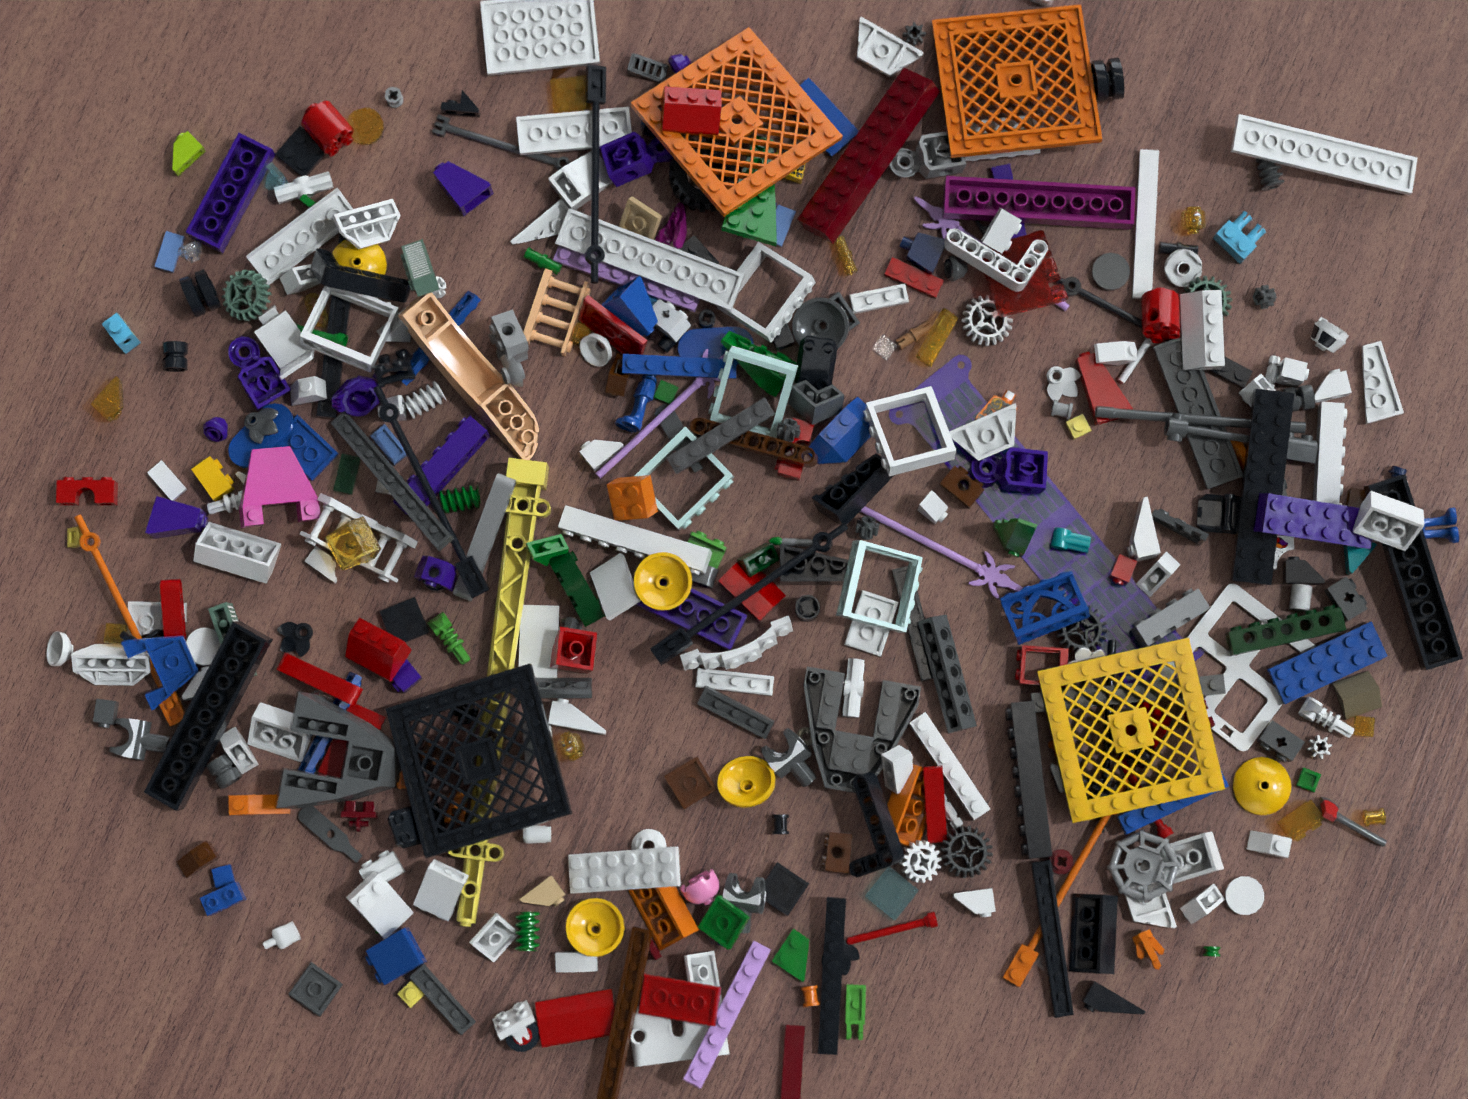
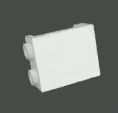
M434 859L426 871L413 905L423 911L436 915L440 919L449 921L455 911L454 908L469 875Z

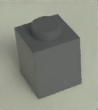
M96 699L93 722L98 723V727L110 728V725H116L114 723L118 714L119 702Z

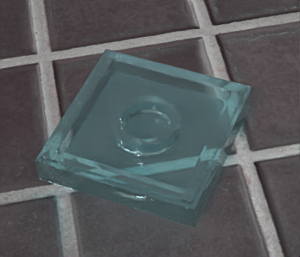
M887 867L865 897L895 921L919 890L894 869Z

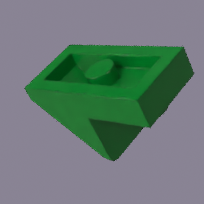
M562 534L526 543L532 559L545 566L549 565L551 557L563 555L569 551Z

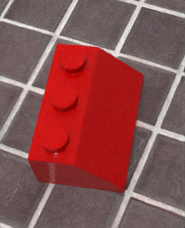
M664 86L661 97L662 131L718 135L722 107L721 90Z
M737 562L718 580V583L735 598L762 580L766 575L760 571L749 577ZM771 582L740 603V605L760 623L786 595Z
M359 617L349 632L345 657L391 682L412 649L405 641Z

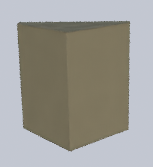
M1369 671L1332 683L1345 720L1382 707L1379 686Z

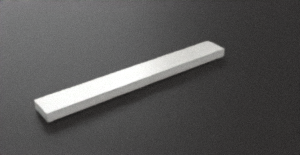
M1140 149L1132 299H1141L1145 292L1152 290L1159 150Z

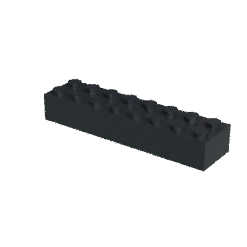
M1034 701L1010 703L1008 708L1005 709V718L1010 723V727L1007 729L1008 740H1012V747L1009 748L1010 759H1014L1012 777L1013 779L1016 778L1017 783L1014 786V795L1019 800V805L1016 806L1017 817H1021V824L1018 825L1019 836H1023L1024 843L1021 844V854L1025 856V860L1051 857L1052 848Z

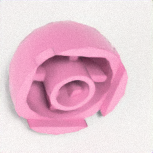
M710 869L709 873L706 870L689 880L690 885L687 887L683 884L679 888L684 897L692 904L704 903V905H708L715 900L714 896L719 890V880L713 869Z

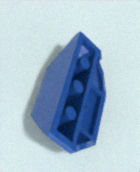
M859 397L849 403L809 445L818 456V464L846 463L871 438L869 432L870 425L869 422L865 421L863 413L866 404Z

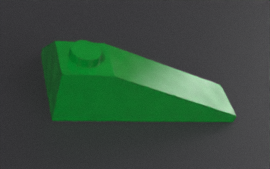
M728 331L720 341L728 351H730L732 346L797 365L795 361L783 353H772L767 350L766 346H756L752 344L750 339ZM737 360L760 388L775 398L783 389L787 374Z
M1020 518L1010 519L1009 521L1002 519V522L995 520L993 528L1004 550L1008 551V555L1019 558V555L1023 556L1037 524Z

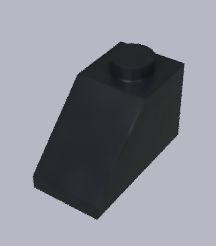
M1291 556L1288 557V560L1283 561V585H1322L1325 583V579L1306 560H1300V557Z

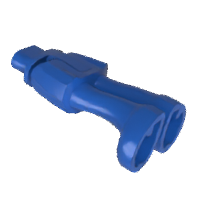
M643 375L641 377L643 380L638 383L633 394L635 401L630 416L616 419V426L633 433L641 430L646 404L653 400L655 393L656 375Z
M1455 507L1448 508L1443 516L1424 518V527L1422 529L1426 539L1446 538L1451 543H1459L1457 526L1446 529L1425 530L1426 527L1456 525L1457 514Z

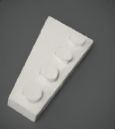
M1378 341L1362 346L1366 424L1403 414L1404 411L1382 342Z

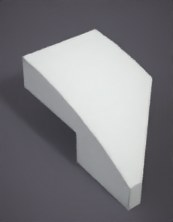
M315 546L305 562L336 584V562L333 561L330 555Z

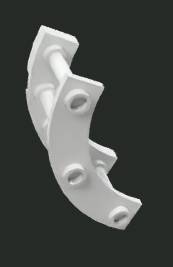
M320 493L317 500L324 504V509L311 534L303 531L300 532V535L306 538L305 542L313 546L318 544L343 557V562L351 566L355 563L378 574V578L387 583L389 580L397 583L399 579L390 574L403 549H406L407 546L415 549L418 541L390 527L380 525L377 521L363 514L360 515L332 497ZM336 510L342 513L340 516L342 518L327 544L317 537L330 512ZM353 519L361 523V529L349 553L346 554L335 547L348 521L351 522ZM373 529L380 533V539L368 563L356 559L355 556L366 534ZM392 538L396 540L397 546L384 571L374 566L386 542Z

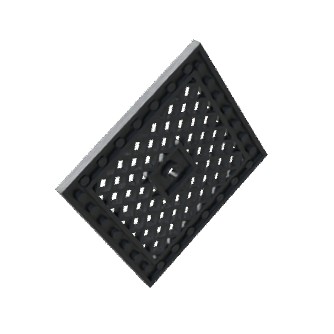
M529 663L386 708L425 858L434 857L573 814L532 664ZM517 689L518 694L515 693V692H513V691H511V690ZM504 693L501 700L494 697L495 695ZM509 694L517 697L513 707L505 703ZM486 699L483 706L476 703V701ZM491 700L499 703L495 712L487 709ZM520 702L523 712L517 710V707L520 704ZM468 704L465 712L457 708ZM473 705L481 709L476 718L469 714ZM503 706L510 709L506 719L499 715ZM450 710L447 717L440 714L441 712ZM455 711L463 714L459 723L451 720ZM485 711L493 715L488 724L480 721ZM515 712L522 716L518 726L510 722ZM432 716L429 723L422 718ZM437 716L445 720L440 729L433 726ZM467 717L474 721L470 730L463 727ZM496 718L504 722L500 731L492 727ZM525 721L527 724L528 731L522 728ZM419 722L427 726L422 735L415 731ZM449 723L456 726L452 736L444 732ZM478 724L486 727L482 736L474 733ZM508 724L516 728L512 737L504 734ZM431 728L438 732L434 741L427 738ZM460 729L468 733L464 742L456 739ZM490 730L498 734L495 740L491 736L487 737ZM520 731L527 734L523 744L515 740ZM414 735L420 738L417 744ZM442 735L450 739L445 748L438 744ZM472 736L479 739L477 741L468 743ZM501 737L509 740L505 750L497 746ZM530 740L532 742L533 750L527 747ZM424 741L432 744L428 753L420 750ZM453 742L461 745L454 748L456 754L450 751ZM513 743L521 747L517 756L509 753ZM436 747L443 751L439 760L431 756ZM496 749L502 752L500 759H498ZM525 750L532 753L528 763L520 759ZM419 753L422 754L423 756H425V758H424V760H423L422 763H421V759H420ZM447 754L455 757L451 766L443 763ZM478 755L483 758V763L479 767L474 764V759ZM506 756L514 759L510 769L502 765ZM429 759L437 763L432 772L425 768ZM535 759L537 761L539 769L532 766ZM518 762L526 766L522 775L514 771ZM457 763L459 764L461 773L455 770ZM441 766L448 769L444 779L436 775ZM501 768L508 771L504 780L496 777L503 774ZM530 769L537 772L533 782L525 778ZM424 772L430 775L427 782ZM452 772L460 776L456 785L448 782ZM512 774L519 778L515 787L507 783ZM434 778L442 782L437 791L430 787ZM540 778L542 779L544 788L537 784ZM489 779L485 786L478 783L479 781ZM493 780L501 783L497 793L489 789ZM523 781L531 785L527 794L519 790ZM462 782H464V785H470L467 792L459 788ZM445 785L453 788L449 797L442 794ZM475 786L483 789L479 798L471 795ZM505 786L513 790L509 799L501 796ZM535 787L543 791L539 800L531 797ZM429 791H431V792H433V793L435 794V796H434V798L432 799V801H431V797H430ZM457 791L465 795L461 804L453 800ZM487 792L495 796L490 805L483 801ZM517 793L525 797L520 806L512 802ZM439 796L447 800L443 809L435 806ZM469 798L476 801L472 811L464 807ZM498 799L506 802L502 812L494 808ZM528 800H531L532 802L536 803L534 805L525 807ZM451 803L458 807L454 816L446 812ZM480 804L488 808L484 817L476 813ZM510 805L518 809L507 813ZM434 810L440 812L437 819ZM462 810L470 814L466 822L458 819ZM492 811L499 814L498 816L489 818ZM444 815L452 819L448 828L440 825ZM474 816H475L476 818L482 820V821H479V822H475V823L470 824ZM456 822L462 825V827L452 829Z

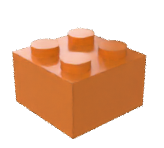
M651 475L620 477L607 484L614 520L645 519L658 512Z

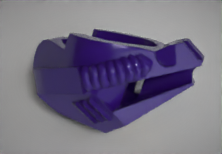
M359 375L358 377L348 379L333 395L332 407L338 412L345 411L346 414L360 417L367 415L379 404V400L373 388L379 385L374 379Z

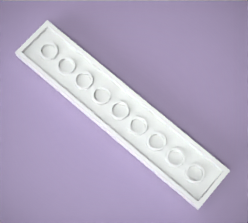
M1241 114L1236 116L1231 152L1401 194H1412L1417 157Z
M569 208L555 244L584 255L585 251L591 246V216ZM599 219V246L605 252V258L602 262L732 311L745 274ZM591 254V257L596 259V256Z

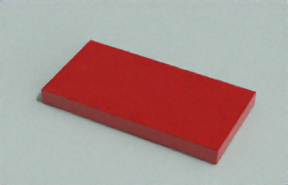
M587 295L583 300L578 320L594 333L606 338L610 345L620 353L643 355L648 340Z
M358 704L355 707L350 705L347 708L348 712L369 722L381 731L386 720L385 716ZM333 738L318 772L324 775L341 776L347 740Z
M644 974L638 1013L716 1026L721 987Z

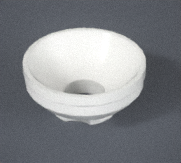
M595 333L588 334L582 338L580 352L584 359L593 366L601 367L606 365L612 356L609 341ZM598 341L605 346V349H601L598 346Z
M56 631L48 641L46 657L50 666H61L71 658L73 645L65 633Z
M645 829L638 832L631 844L632 850L643 849L644 842L648 840L654 843V848L667 847L663 835L653 829Z

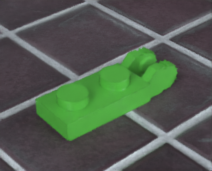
M846 984V1040H850L852 1037L851 1024H859L857 1037L858 1040H863L866 985Z

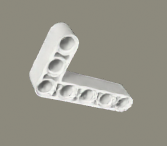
M950 229L944 240V247L947 251L1015 292L1022 291L1048 250L1046 242L1035 240L1018 265L959 229ZM954 238L957 242H952L950 239ZM966 248H970L974 252H969L966 250ZM1037 249L1041 251V253H1036L1034 250ZM982 258H986L990 262H985ZM1025 264H1030L1031 268L1026 267ZM998 268H1003L1006 272H1001ZM1015 278L1021 279L1022 282L1016 281Z

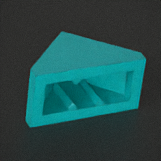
M1372 542L1371 549L1343 546L1345 571L1348 576L1359 567L1377 544Z

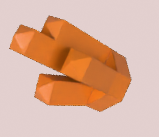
M1149 929L1137 934L1132 940L1136 946L1137 958L1143 959L1146 954L1154 970H1159L1161 964L1157 954L1163 955L1165 949L1154 938Z

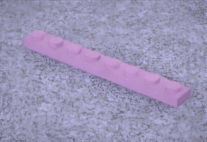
M558 246L553 259L555 262L591 275V265L587 263L583 254ZM604 262L598 264V278L620 286L638 277L636 274ZM641 277L648 296L661 299L664 302L669 301L673 305L692 312L696 311L700 301L699 298Z
M756 941L751 943L718 1008L716 1026H709L682 1079L683 1081L701 1089L770 952L769 948Z

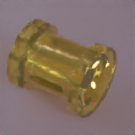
M1379 808V810L1375 811L1363 810L1365 827L1380 823L1381 825H1386L1384 808Z

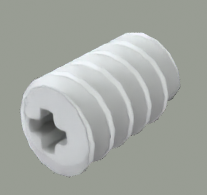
M435 381L432 382L433 388L428 384L426 385V392L420 388V395L412 392V399L408 395L405 396L406 402L404 403L413 419H415V412L421 416L422 408L428 412V405L436 408L435 401L441 405L442 398L446 400L442 390Z

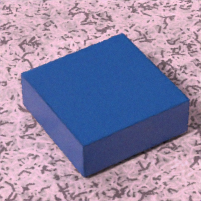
M231 864L211 869L216 888L235 882Z

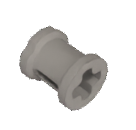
M390 87L385 91V99L390 107L398 108L403 104V96L400 89ZM392 95H394L395 97L397 96V99H396V100H394L393 98L391 99V96H392Z
M1054 399L1051 416H1062L1070 420L1073 403H1059Z

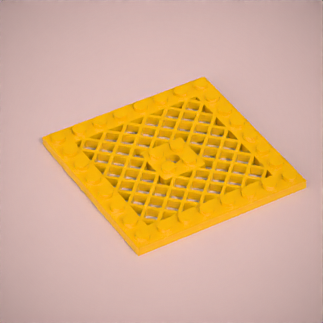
M1189 638L1037 671L1072 823L1225 790ZM1174 661L1175 667L1169 664L1168 662ZM1162 664L1157 672L1150 668V666ZM1164 666L1174 671L1169 679L1160 674ZM1143 668L1139 676L1130 672L1132 670ZM1145 670L1155 675L1150 684L1141 679ZM1124 672L1120 680H1117L1116 678L1111 676L1114 674ZM1176 673L1180 686L1172 682ZM1127 674L1136 679L1131 688L1122 683ZM1105 677L1101 685L1092 680ZM1157 677L1167 682L1162 691L1153 686ZM1108 678L1117 683L1112 692L1103 687ZM1086 681L1082 689L1074 685V683ZM1089 682L1098 687L1094 696L1084 691ZM1138 682L1147 686L1143 695L1134 690ZM1169 684L1178 689L1174 698L1164 693ZM1067 685L1064 692L1062 693L1061 686ZM1119 686L1129 691L1124 700L1115 694ZM1070 687L1079 692L1075 700L1065 695ZM1150 689L1159 693L1155 702L1146 698ZM1100 690L1110 695L1105 704L1096 699ZM1131 693L1141 698L1136 707L1127 702ZM1180 693L1182 694L1184 705L1176 700ZM1082 694L1091 699L1086 708L1077 703ZM1162 696L1171 701L1166 710L1157 705ZM1112 697L1122 702L1117 711L1107 706ZM1064 699L1072 703L1068 711L1066 710ZM1143 700L1152 705L1148 714L1146 707L1139 708ZM1093 701L1102 706L1098 715L1088 710ZM1174 703L1183 708L1178 717L1169 712ZM1124 704L1133 709L1125 712H1120ZM1074 706L1084 711L1079 720L1070 715ZM1105 708L1114 713L1107 715L1108 722L1100 717ZM1154 708L1164 713L1159 721L1150 716ZM1185 711H1186L1188 723H1186V722H1184L1183 720H1181V717L1183 716V714L1185 713ZM1086 713L1095 718L1090 727L1081 722ZM1166 715L1176 720L1171 729L1162 724ZM1068 717L1077 722L1072 731ZM1098 720L1107 725L1102 734L1093 729ZM1149 720L1157 724L1153 732H1151ZM1178 722L1187 727L1183 736L1173 731ZM1079 724L1088 729L1084 738L1074 733ZM1127 725L1135 726V735L1129 736L1126 734L1125 728ZM1159 727L1168 731L1164 740L1155 736ZM1109 728L1113 741L1105 737ZM1189 731L1191 732L1193 743L1185 738ZM1090 732L1100 737L1095 746L1086 741ZM1171 734L1180 739L1175 748L1166 743ZM1073 737L1081 741L1077 749H1075ZM1102 739L1112 744L1107 753L1097 748ZM1153 739L1161 743L1156 752L1148 748V746L1155 745ZM1183 741L1192 746L1187 755L1178 750ZM1083 743L1092 748L1088 757L1078 752ZM1163 746L1173 751L1168 759L1159 754ZM1113 748H1115L1116 754L1123 752L1119 760L1109 755ZM1142 748L1138 756L1129 752L1130 750ZM1194 749L1196 752L1197 761L1190 758ZM1145 750L1154 755L1149 764L1140 759ZM1095 751L1104 756L1099 765L1090 760ZM1175 753L1185 758L1180 767L1171 762ZM1126 754L1135 759L1130 768L1121 763ZM1077 755L1082 759L1086 760L1082 765L1081 769L1079 766ZM1157 757L1166 762L1161 771L1152 766ZM1107 758L1116 763L1111 772L1102 767ZM1187 760L1196 765L1192 774L1182 769ZM1138 761L1146 766L1142 775L1133 770ZM1088 762L1097 767L1092 776L1083 771ZM1168 765L1177 769L1173 778L1164 774ZM1118 766L1128 771L1123 780L1114 775ZM1149 769L1158 773L1154 782L1145 778ZM1198 769H1200L1201 775L1195 776ZM1099 770L1109 775L1104 784L1095 779ZM1180 772L1188 776V778L1176 780ZM1130 773L1140 778L1135 787L1125 782ZM1082 775L1090 779L1086 787H1084ZM1161 776L1170 781L1157 784ZM1111 777L1120 782L1116 791L1106 786ZM1142 780L1151 785L1137 789ZM1092 781L1101 786L1097 795L1087 790ZM1123 784L1128 788L1132 789L1130 791L1118 793ZM1104 789L1112 793V795L1099 797ZM1086 793L1094 799L1087 800Z

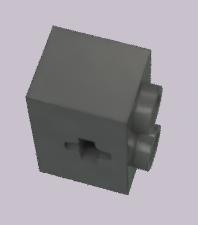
M1347 576L1324 590L1335 608L1341 607L1344 622L1351 620L1368 609L1365 598L1357 593L1354 581L1351 578L1348 579ZM1349 595L1351 599L1345 602L1344 598Z
M1273 720L1267 724L1257 739L1261 743L1259 745L1261 748L1268 752L1270 750L1277 754L1276 758L1284 763L1286 761H1293L1305 741ZM1282 739L1281 743L1284 746L1278 747V742L1276 740Z

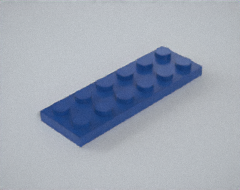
M1372 621L1267 670L1282 703L1287 704L1388 656Z

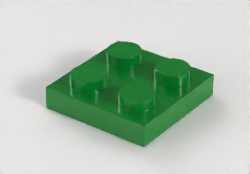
M718 895L698 928L724 948L730 950L750 917L724 897Z

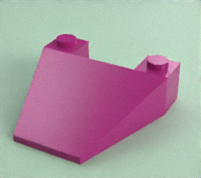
M291 447L251 450L239 506L241 528L263 525L262 506L296 503L298 522L317 521L321 515L318 497Z

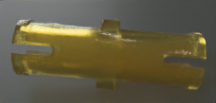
M840 236L834 242L839 254L838 259L842 262L846 275H852L858 271L852 258L853 253L849 251L845 237Z

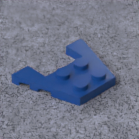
M183 635L121 641L128 658L147 651L163 686L145 693L151 710L156 709L159 704L170 697L173 692L199 671Z

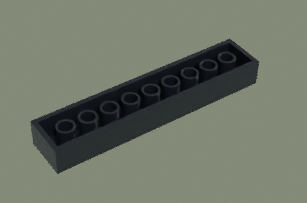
M1264 389L1253 390L1231 572L1232 581L1272 584L1277 535L1255 532L1254 527L1259 494L1282 495L1295 393Z
M1405 474L1363 486L1366 496L1370 491L1415 507ZM1421 529L1406 551L1381 543L1421 670H1430L1463 659L1423 529Z
M233 621L144 793L175 811L184 809L273 640L272 638L241 621Z

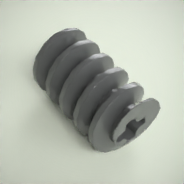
M1258 158L1255 159L1256 163L1259 164L1257 169L1261 171L1259 177L1263 178L1260 184L1265 185L1262 187L1263 191L1275 189L1285 182L1278 179L1283 175V173L1277 172V170L1282 168L1281 165Z

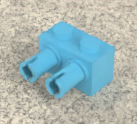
M1243 211L1234 222L1229 220L1213 237L1240 264L1257 247L1255 243L1266 233L1264 228L1257 233L1262 227L1259 224L1247 235L1241 231L1252 220L1250 215L1243 220L1248 214L1246 211Z

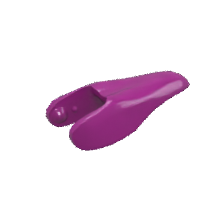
M681 202L675 206L668 222L659 231L655 241L668 246L673 242V246L676 249L683 247L687 234L686 208Z

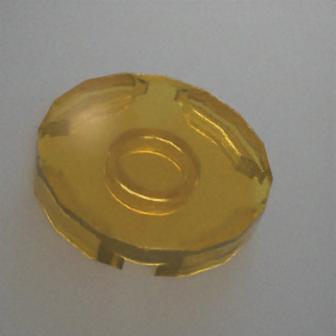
M366 107L354 110L349 115L347 122L354 129L352 138L355 143L371 145L382 137L384 122L377 111Z

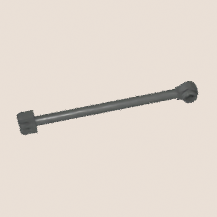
M437 115L436 119L443 121V123H434L435 127L441 128L440 130L432 129L431 133L445 137L446 132H450L520 155L519 146L449 125L450 118ZM544 154L522 155L551 164L558 171L564 167L560 166L559 163L561 161H565L567 165L570 163V160L564 156L553 158Z

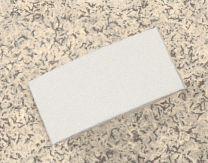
M578 951L555 953L556 972L598 971L597 957L586 956Z

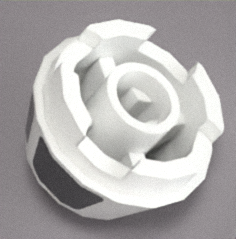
M1320 317L1317 323H1314L1310 338L1316 342L1315 346L1325 352L1327 349L1334 353L1346 344L1345 341L1349 335L1339 327L1328 322V320Z

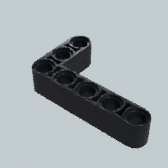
M317 248L315 251L311 269L321 284L331 288L392 301L407 302L411 291L408 280L338 264L330 251Z
M873 772L857 775L853 779V787L876 850L875 853L853 860L849 864V872L853 877H861L898 864L904 859V852L880 783Z

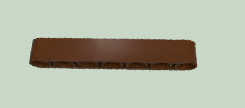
M697 417L691 421L690 429L697 437H701L722 423ZM700 424H704L703 430L697 432V426ZM747 431L740 436L739 440L726 444L727 446L807 468L814 467L818 462L817 454L810 447L752 431ZM758 439V443L755 446H750V441ZM770 444H776V448L773 451H768ZM788 449H794L793 455L786 456ZM811 453V460L804 461V456Z

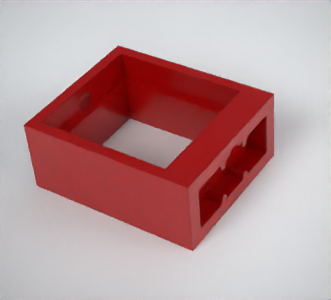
M1022 645L1020 650L1017 649L1016 661H1020L1019 669L1015 671V680H1018V685L1040 687L1039 681L1024 680L1026 652L1059 654V667L1068 665L1069 649Z

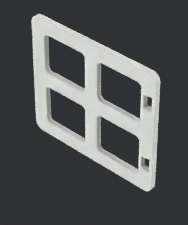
M1232 583L1225 587L1187 638L1190 640L1192 652L1197 647H1201L1226 667L1223 673L1226 693L1206 696L1204 699L1209 708L1206 711L1208 717L1212 716L1215 726L1211 729L1237 750L1246 751L1283 703L1276 688L1249 667V664L1260 650L1230 656V652L1209 637L1208 633L1231 602L1237 603L1259 620L1260 625L1267 624L1269 619L1279 617L1237 584ZM1282 625L1281 632L1288 635L1289 627ZM1263 629V637L1269 639L1271 637L1270 631ZM1252 637L1249 639L1247 643L1252 642ZM1308 639L1288 643L1300 653L1316 647ZM1174 661L1168 662L1169 664L1175 667ZM1164 666L1160 674L1169 679L1174 671ZM1238 679H1242L1267 699L1266 704L1243 733L1237 731L1214 711ZM1176 699L1178 702L1184 705L1183 699ZM1224 725L1233 731L1230 737L1220 730Z

